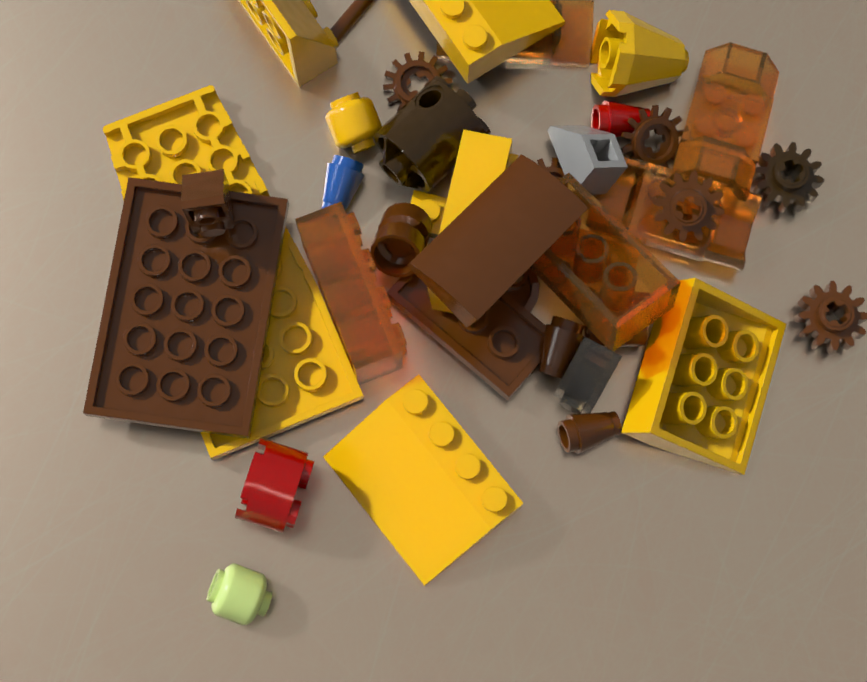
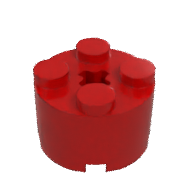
M260 438L258 449L263 450L264 454L255 452L240 496L242 498L241 504L247 505L246 510L237 508L235 518L283 533L285 526L293 529L302 501L295 500L294 497L298 487L306 489L315 461L307 459V452Z

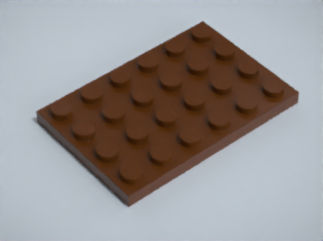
M128 177L83 414L90 417L250 439L289 201L285 198L230 191L235 228L226 229L225 233L220 236L203 237L200 233L194 234L182 210V184Z

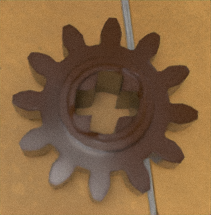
M692 169L689 179L685 180L678 170L675 171V184L670 185L669 182L661 181L659 186L666 194L665 196H654L652 200L653 204L663 207V210H659L654 214V220L663 221L666 219L668 221L664 227L665 235L672 233L675 228L678 229L680 242L686 240L687 233L690 231L694 232V236L699 241L702 240V227L707 226L708 229L714 231L717 229L715 220L711 218L712 215L719 216L725 213L722 206L714 204V201L723 197V191L718 189L711 192L709 190L713 184L712 176L706 177L703 182L697 181L698 173L696 169ZM685 197H694V204L699 206V209L692 208V214L683 213V207L677 205L678 201L684 202Z
M830 281L823 292L820 286L814 285L809 290L810 297L803 296L798 301L799 307L805 311L798 313L794 317V321L805 323L806 325L799 333L800 338L809 335L814 337L811 349L815 350L823 343H826L827 352L833 354L838 350L840 343L841 347L847 351L855 345L853 338L860 339L866 334L865 329L858 324L867 320V313L858 312L857 309L864 303L865 299L859 297L852 300L849 297L852 293V286L848 285L841 292H837L835 281ZM826 314H834L838 320H832L829 322L826 318Z

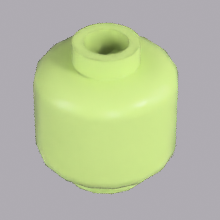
M233 563L227 566L225 570H217L208 590L206 600L212 603V612L216 616L240 625H248L257 615L265 616L271 603L272 592L266 591L267 579L264 574Z

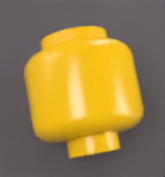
M356 92L330 103L332 109L326 114L325 119L337 147L341 149L351 147L353 153L356 154L375 146L373 140L374 133L382 127V123L370 98L360 97L359 92Z

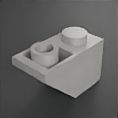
M584 125L550 126L547 130L568 186L575 195L606 194L628 168L615 134Z

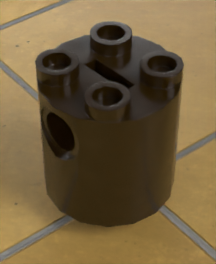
M435 76L374 133V140L383 153V159L379 162V165L393 182L398 185L416 188L423 192H430L454 169L463 130L490 134L491 131L486 123L474 113L473 109L477 105L465 90L459 89L455 92L443 78Z

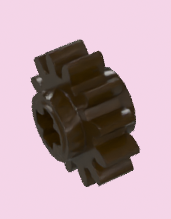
M792 142L785 152L777 143L771 148L770 155L762 152L757 160L760 167H756L751 173L753 179L761 180L753 190L754 194L765 192L768 196L764 200V206L767 207L773 201L779 203L778 210L782 214L790 203L797 212L803 209L805 201L812 203L818 196V192L815 189L819 188L824 182L823 177L814 175L822 163L819 161L809 163L807 159L811 155V149L804 150L801 155L796 153L797 146L795 142ZM784 172L785 177H788V176L791 175V176H792V179H793V182H791L790 177L787 178V179H784V178L781 176V174Z

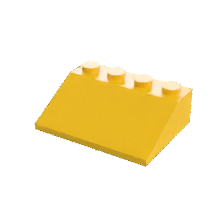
M239 0L299 87L338 64L336 48L339 47L338 41L328 27L322 29L315 18L318 17V14L310 0Z
M409 0L467 84L565 25V20L550 0Z
M697 278L666 282L621 433L653 447L739 475H745L786 323Z
M419 374L387 398L323 456L424 586L514 515L524 504Z

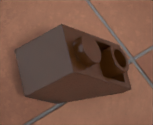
M224 169L182 175V210L194 234L200 233L203 237H215L224 234L226 229L235 228L229 183Z

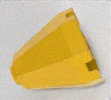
M609 10L605 14L608 19H601L597 23L590 51V63L598 64V73H591V83L600 96L617 97L674 82L686 71L689 63V53L680 39L624 11Z

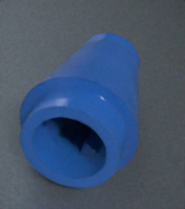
M333 156L332 162L327 163L323 204L321 207L323 211L344 216L345 210L348 208L365 176L361 173L364 164L348 157Z

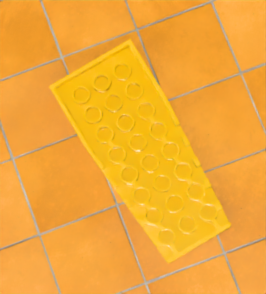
M212 85L103 127L112 155L111 159L114 169L117 172L122 189L123 199L125 198L128 177L182 184V175L224 169L230 191L270 196ZM286 226L250 439L200 432L212 460L257 443L260 438L267 439L364 399L320 290Z

